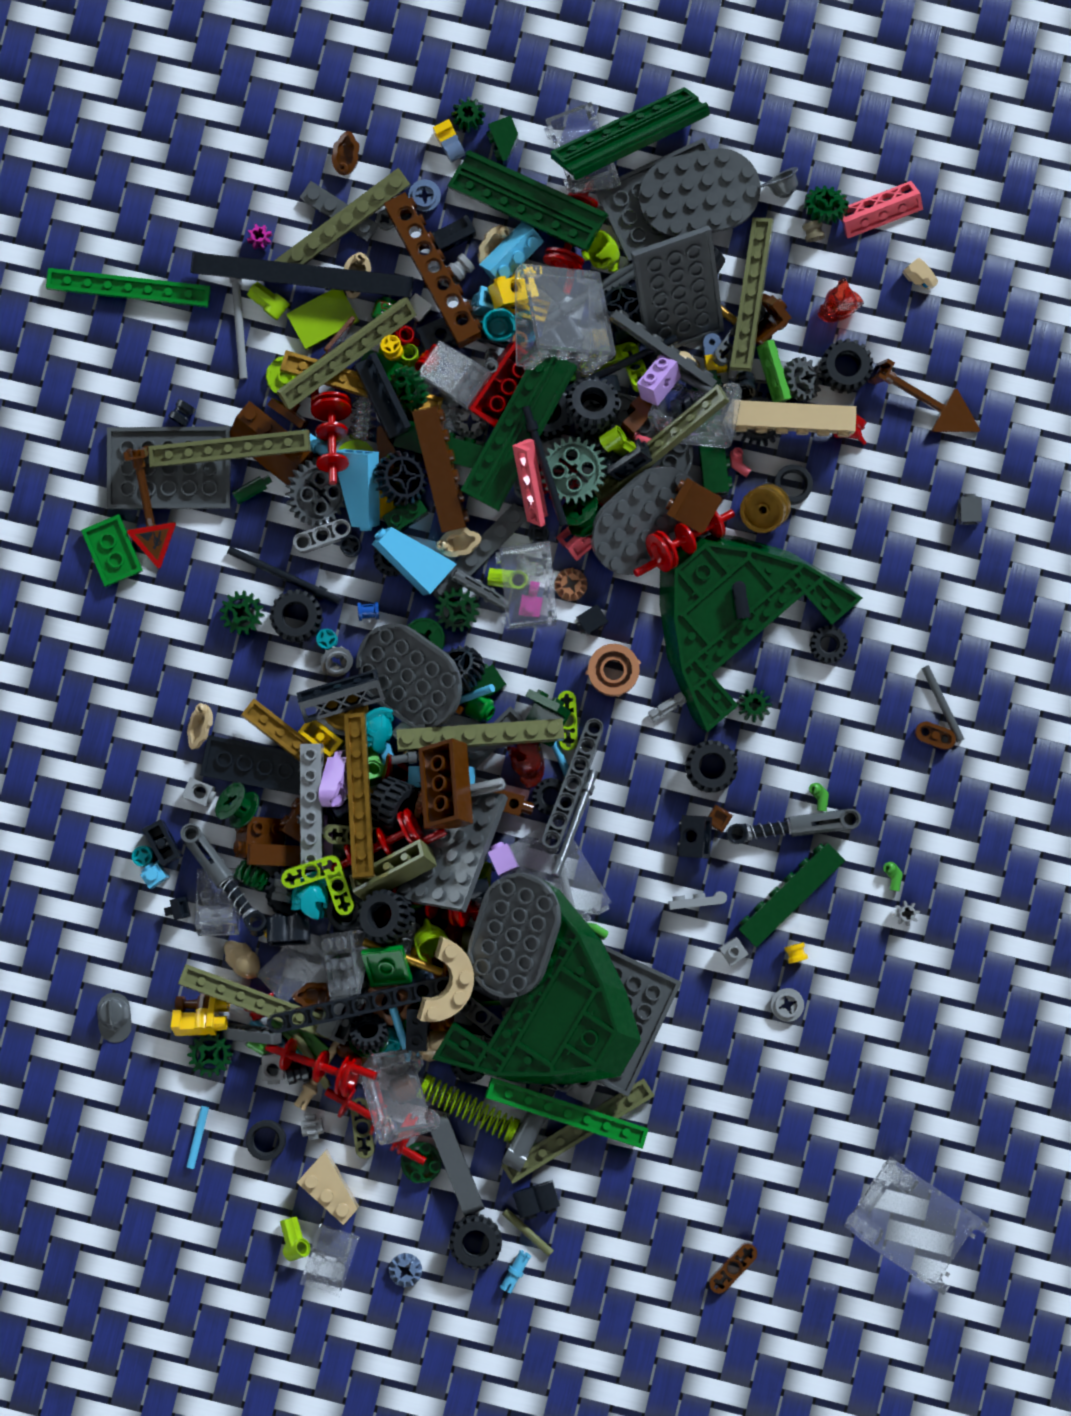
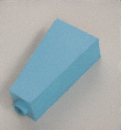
M352 449L337 450L336 453L346 456L349 460V466L337 473L351 527H359L360 531H371L372 527L380 525L379 491H375L379 485L373 483L378 478L373 473L378 470L375 466L379 463V452Z
M392 527L382 528L374 536L376 539L372 545L423 596L431 594L456 566L452 560Z

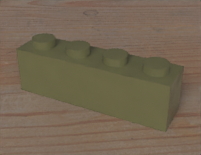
M419 839L375 862V877L353 879L352 875H350L349 878L353 893L363 901H366V896L368 894L373 895V891H380L381 889L390 891L437 865L433 849Z

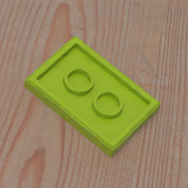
M334 289L286 314L305 350L336 335L351 316L355 317L352 326L360 322L343 290Z

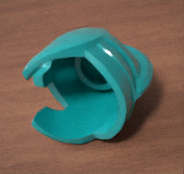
M504 308L490 310L483 320L480 321L485 335L491 341L505 342L512 338L517 330L515 316Z
M386 707L375 708L366 714L368 747H372L379 754H384L386 751L385 743L390 741L392 736L391 722L394 720L393 710Z
M317 871L306 873V876L310 878L317 875ZM325 878L293 888L291 910H302L305 915L316 920L319 917L323 918L325 913L323 908L327 909L329 900Z

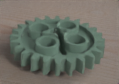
M569 437L568 443L562 438L560 446L554 442L555 449L548 448L547 450L550 455L546 456L560 501L565 497L567 504L570 503L571 499H574L575 504H578V498H581L585 503V496L587 495L593 499V490L599 493L597 485L604 486L600 479L607 477L606 474L602 473L603 470L607 469V466L601 465L605 458H598L602 453L601 450L594 452L596 445L592 444L589 447L587 439L582 444L580 437L577 438L576 442H573L572 437ZM571 451L578 453V457L574 461L567 459V454ZM559 459L565 460L572 468L577 466L578 473L585 477L588 482L582 481L575 473L570 475L568 467L562 464ZM587 464H591L594 467L590 474H585L582 471L583 467ZM557 467L564 468V474L560 477H556L553 474ZM573 480L580 482V487L576 490L569 488V484Z

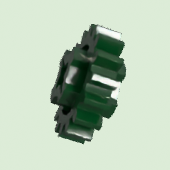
M823 185V189L816 186L815 191L810 189L809 194H806L804 209H807V215L812 214V220L817 218L818 223L826 221V224H829L831 220L837 223L838 219L843 220L844 215L847 214L849 201L846 200V195H841V190L834 191V187L827 189L826 185Z
M407 365L394 370V373L390 375L392 379L390 383L400 404L403 405V410L409 408L410 411L423 407V404L428 401L426 397L429 396V392L426 391V388L429 385L424 384L423 381L426 378L420 377V370L415 372L413 366L408 368Z
M451 587L450 593L444 590L445 597L438 596V600L441 603L435 604V607L440 609L435 612L436 616H441L438 622H445V629L452 626V632H455L456 627H459L462 632L465 625L471 628L469 622L476 623L477 620L474 615H479V611L475 610V608L479 607V603L473 602L476 596L470 597V590L464 593L462 587L458 591ZM454 596H460L459 599L456 600L450 599ZM467 601L471 605V612L465 608ZM460 605L462 612L457 611L454 613L453 606L458 607ZM444 606L449 610L448 617L444 615ZM457 619H464L462 622H455Z
M244 590L242 595L235 591V597L228 595L229 601H222L225 608L219 610L224 613L220 620H226L223 626L225 628L231 626V633L237 630L239 636L242 635V631L250 635V629L256 632L255 625H262L259 618L265 617L264 614L260 613L264 606H258L261 600L259 598L253 600L255 596L253 593L247 596V592ZM238 600H243L241 604H233ZM252 604L256 610L255 616L251 613ZM244 608H245V612H246L247 615L250 616V617H247V616H241V617H240V615L238 614V612H237L236 610H234V609L243 611ZM229 610L233 612L234 618L232 622L229 618ZM251 622L249 625L241 627L242 623Z
M217 1033L215 1037L208 1034V1037L200 1035L201 1040L194 1038L195 1045H189L192 1052L187 1054V1056L193 1059L189 1062V1065L195 1064L193 1071L195 1072L200 1069V1076L208 1072V1077H212L213 1072L219 1076L220 1069L226 1071L227 1067L225 1064L232 1063L228 1057L233 1055V1052H228L232 1045L225 1044L227 1039L223 1038L221 1040L220 1033ZM211 1040L217 1043L214 1045H208L204 1041ZM217 1048L213 1053L214 1059L211 1057L204 1061V1059L208 1055L206 1050L211 1051ZM221 1049H223V1051H224V1058H223V1060H222V1058L220 1057V1050H221ZM197 1050L201 1052L199 1061L197 1059ZM208 1063H212L216 1067L206 1068L204 1066Z

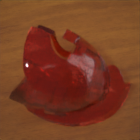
M842 278L838 281L836 287L828 291L825 302L820 305L817 315L825 322H839L851 316L864 305V301L857 292L849 287L846 278Z
M541 742L517 744V748L507 747L508 755L512 761L511 766L521 776L520 781L526 785V788L534 787L540 783L545 771Z

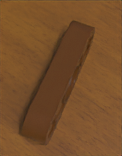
M741 1244L710 1277L709 1285L713 1292L718 1294L725 1292L757 1258V1250L753 1244ZM744 1248L747 1250L752 1248V1257L746 1256L743 1259L745 1265L742 1266L741 1262L735 1257L738 1255L741 1258L744 1255ZM731 1262H736L739 1265V1270L735 1274L727 1271V1266ZM724 1270L725 1274L731 1279L728 1281L725 1278L722 1281L724 1286L722 1288L719 1286L715 1288L714 1280H721L724 1276L721 1272Z

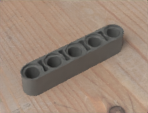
M447 1113L428 1120L429 1129L464 1216L466 1217L485 1209Z

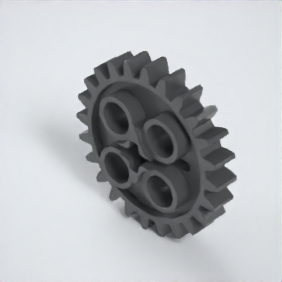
M313 459L312 462L306 460L305 465H298L300 471L293 470L294 478L288 477L292 483L285 486L290 489V492L285 493V496L290 497L286 504L293 505L289 511L295 513V518H301L300 522L308 523V525L312 526L314 524L321 526L322 522L324 524L329 523V519L335 521V514H342L339 508H346L345 504L342 503L344 496L338 473L337 484L330 485L329 472H324L316 467L317 459ZM318 473L319 478L318 481L315 482V476ZM330 487H332L331 495L328 493ZM305 489V490H306V495H305V497L303 498V497H302V492H303V490ZM317 503L320 504V507H319V510H318V511H316V505H317Z

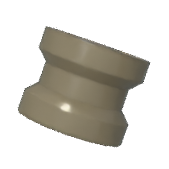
M818 220L802 225L803 231L806 232V242H815L825 238V232L821 229L822 222L818 223Z

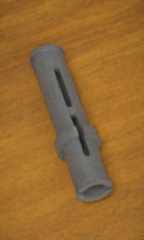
M458 568L451 577L452 581L462 585L483 598L484 602H490L502 611L506 609L510 602V599L497 593L493 587L485 586Z

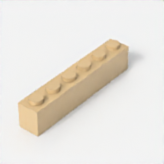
M732 400L730 428L735 429V432H747V429H753L756 433H767L768 430L776 431V434H788V431H793L797 435H809V432L817 433V436H829V433L838 434V437H850V434H854L856 430V406Z

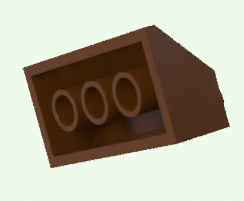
M249 401L236 416L230 430V437L288 431ZM312 451L252 458L285 485H291L292 482L288 477H295L293 470L300 471L298 465H305L306 460L312 461L315 455Z
M451 738L418 748L424 828L452 829L473 824L467 743Z

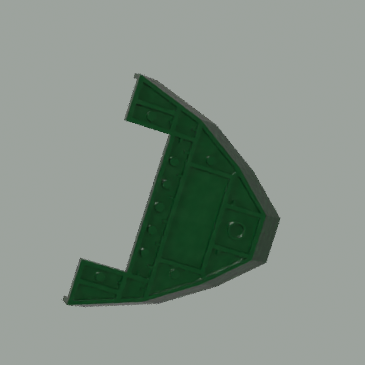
M705 532L695 538L697 549L694 553L689 554L681 546L677 547L676 550L679 558L677 567L668 572L660 570L659 606L667 659L681 693L687 700L686 705L692 719L706 734L739 706L713 677L712 673L803 595L809 599L830 625L834 624L863 597L843 582L792 552L742 537L724 535L722 538H717L711 533ZM737 581L744 582L746 586L750 618L736 620L731 587Z
M545 881L558 899L561 910V924L541 982L532 991L515 998L489 1044L458 1024L453 1023L433 1056V1060L518 1084H575L621 1076L642 1041L627 992L603 942L558 888Z

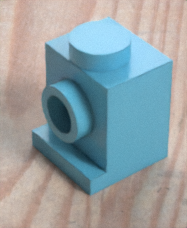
M480 286L479 292L474 294L471 302L473 314L484 317L490 310L494 309L488 287Z
M159 860L144 867L141 871L142 874H140L149 889L155 888L170 878Z

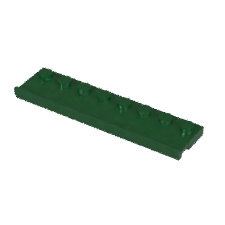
M683 87L550 151L551 159L574 176L575 180H578L709 116L710 108H708L706 102H700L698 96Z
M470 150L466 152L463 163L458 166L448 184L450 189L586 252L590 249L605 219L609 216L604 211Z
M539 345L461 488L462 492L498 512L500 511L518 478L512 445L526 439H531L530 433H527L525 427L527 423L522 407L530 406L534 421H537L539 427L537 430L540 437L578 366Z

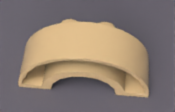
M443 936L439 937L434 956L446 964L449 971V982L445 990L439 995L422 997L417 1015L420 1021L437 1022L452 1017L465 1006L473 990L474 972L469 957L461 947Z

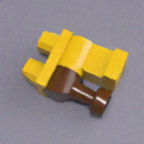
M200 994L198 999L186 1000L184 996H176L175 1010L172 1012L171 1029L175 1036L216 1035L217 1031L227 1030L228 1018L227 1016H219V1012H229L230 1004L205 994ZM186 1009H194V1010H195V1012H185V1011H186Z

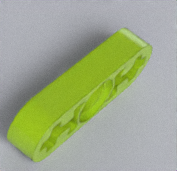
M563 691L559 694L558 699L561 700L565 695H569V698H573V702L569 703V709L574 708V712L570 714L574 719V723L569 727L564 726L563 728L564 730L574 729L575 733L570 732V738L574 739L571 747H567L562 741H559L562 749L571 751L578 743L576 697L571 691Z

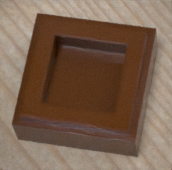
M715 804L708 817H712V827L723 833L733 815Z

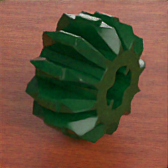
M468 96L466 98L467 102L459 99L460 105L454 104L453 109L455 111L451 112V117L455 118L453 124H459L458 128L460 131L466 127L467 133L470 132V127L477 131V124L483 125L484 121L482 118L486 117V113L482 111L484 109L483 104L478 105V99L471 102ZM471 112L472 117L470 115L468 118L465 117V113Z
M754 687L752 694L746 689L745 694L747 697L744 695L739 696L744 702H738V707H743L744 709L738 713L739 715L744 712L747 713L744 720L747 721L752 716V723H755L756 716H758L760 721H763L764 716L762 713L767 716L770 714L765 708H771L772 704L765 703V701L771 697L769 695L765 698L762 697L765 690L762 689L758 695L757 688ZM753 700H757L756 703L759 702L760 705L756 710H752L753 707L750 708L749 706Z
M246 860L240 862L234 873L236 880L256 891H263L270 878L267 871L257 865H248Z

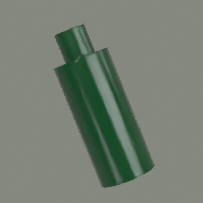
M269 475L264 478L259 476L232 491L238 504H241L268 489L266 485L272 483Z

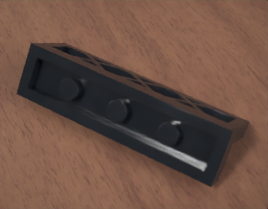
M376 352L369 355L368 359L354 364L353 367L388 440L407 433L411 425Z
M376 669L297 692L298 704L305 723L385 700ZM377 687L379 695L373 697L365 695L368 690ZM349 695L358 696L356 702L350 703L345 700ZM334 700L338 702L336 708L330 709L326 707L329 701ZM312 706L318 708L315 714L307 716L305 708Z

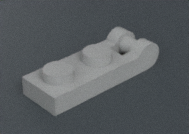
M718 891L714 896L706 897L705 893L693 894L692 899H685V895L672 897L673 901H668L669 910L723 904L727 900V895L724 892Z

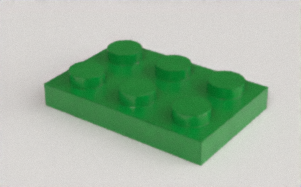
M119 514L81 530L105 587L143 572V568Z

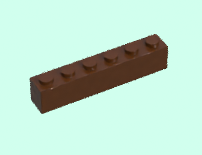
M439 404L414 410L412 414L441 532L465 528L468 525L467 521H470L468 509H464L463 501H465L464 492L461 489L459 490L458 486L460 475L458 469H454L453 461H455L453 449H449L448 441H450V434L448 429H444V411L439 408Z

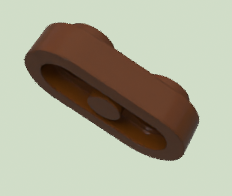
M921 722L915 728V736L919 741L939 749H949L956 742V736L953 731L931 722ZM923 728L928 730L927 736L922 735L921 731ZM942 736L947 737V743L941 742Z

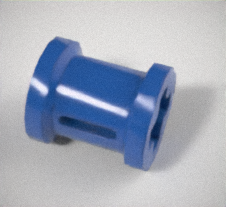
M359 602V621L366 618L379 619L378 602L374 604H361Z

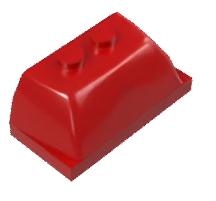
M517 341L510 343L496 360L498 362L497 370L494 373L486 374L469 399L467 408L495 428L534 354Z

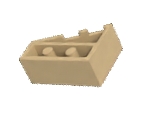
M328 1149L322 1153L297 1182L343 1225L359 1207L338 1167L331 1158Z

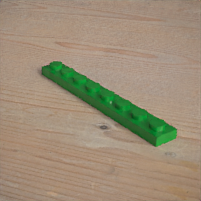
M48 268L46 281L47 290L209 308L211 287L206 285Z
M492 1077L485 1094L487 1099L643 1149L649 1130L648 1128Z

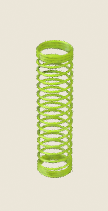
M429 1073L426 1075L416 1095L418 1099H422L430 1087L425 1101L428 1102L436 1090L432 1105L435 1104L442 1093L438 1108L441 1107L448 1096L444 1106V1111H446L454 1099L450 1114L453 1113L461 1100L456 1117L459 1116L467 1103L462 1120L465 1119L473 1106L468 1123L471 1122L479 1109L474 1126L477 1125L485 1112L480 1129L483 1128L491 1115L486 1132L489 1131L497 1118L492 1135L495 1134L504 1119L498 1138L501 1137L510 1122L504 1137V1142L510 1143L518 1128L520 1119L511 1116L505 1124L508 1114L505 1113L499 1121L502 1111L499 1110L493 1118L496 1109L493 1107L487 1115L489 1104L485 1106L480 1114L484 1102L481 1101L474 1111L478 1099L475 1098L468 1108L472 1097L469 1095L462 1105L465 1092L461 1094L456 1102L459 1089L455 1091L450 1099L453 1086L450 1087L443 1098L448 1084L445 1083L437 1095L442 1081L439 1080L431 1092L436 1078L431 1074L429 1075Z

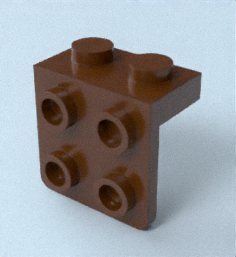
M764 293L762 304L769 314L758 324L756 343L759 345L767 340H771L772 335L778 330L784 329L788 321L792 319L785 310L787 305L783 300Z
M686 478L685 481L681 480L675 490L679 492L675 500L671 498L665 508L668 510L667 515L699 533H703L719 507L722 498L689 478Z
M253 817L245 826L235 828L236 841L233 845L235 857L247 858L248 844L284 845V834L279 831L282 827L279 825L282 819Z

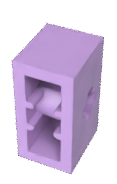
M661 354L637 382L642 400L656 406L661 403L681 378L677 361Z
M499 842L491 846V851L488 854L499 876L519 868L509 844Z

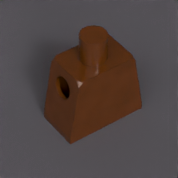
M506 790L494 792L505 794L508 797L503 810L504 813L520 816L521 813L532 814L534 803L524 801L525 796ZM510 800L514 801L513 807L509 806Z

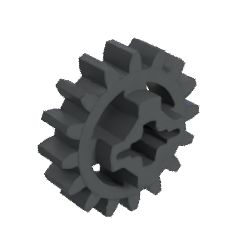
M806 357L792 359L786 363L787 367L783 368L786 373L784 375L787 385L792 393L791 398H797L798 402L812 400V398L818 396L817 392L821 391V388L818 386L822 384V381L818 379L821 373L816 372L818 366L813 367V361H807Z

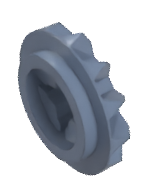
M423 179L415 182L410 187L408 198L413 197L417 205V211L428 212L434 210L440 203L441 192L433 181ZM423 188H425L427 195H431L427 198L425 204L423 199L419 198L423 194Z
M409 1253L397 1255L389 1266L390 1278L396 1285L402 1287L413 1286L422 1275L421 1262L416 1256ZM411 1263L409 1271L412 1275L405 1274L401 1278L402 1270L400 1267H406V1265Z

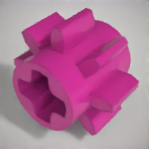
M255 224V228L248 230L251 237L247 238L248 243H253L254 250L259 247L264 251L267 244H272L269 237L273 235L271 231H267L266 225L258 227Z

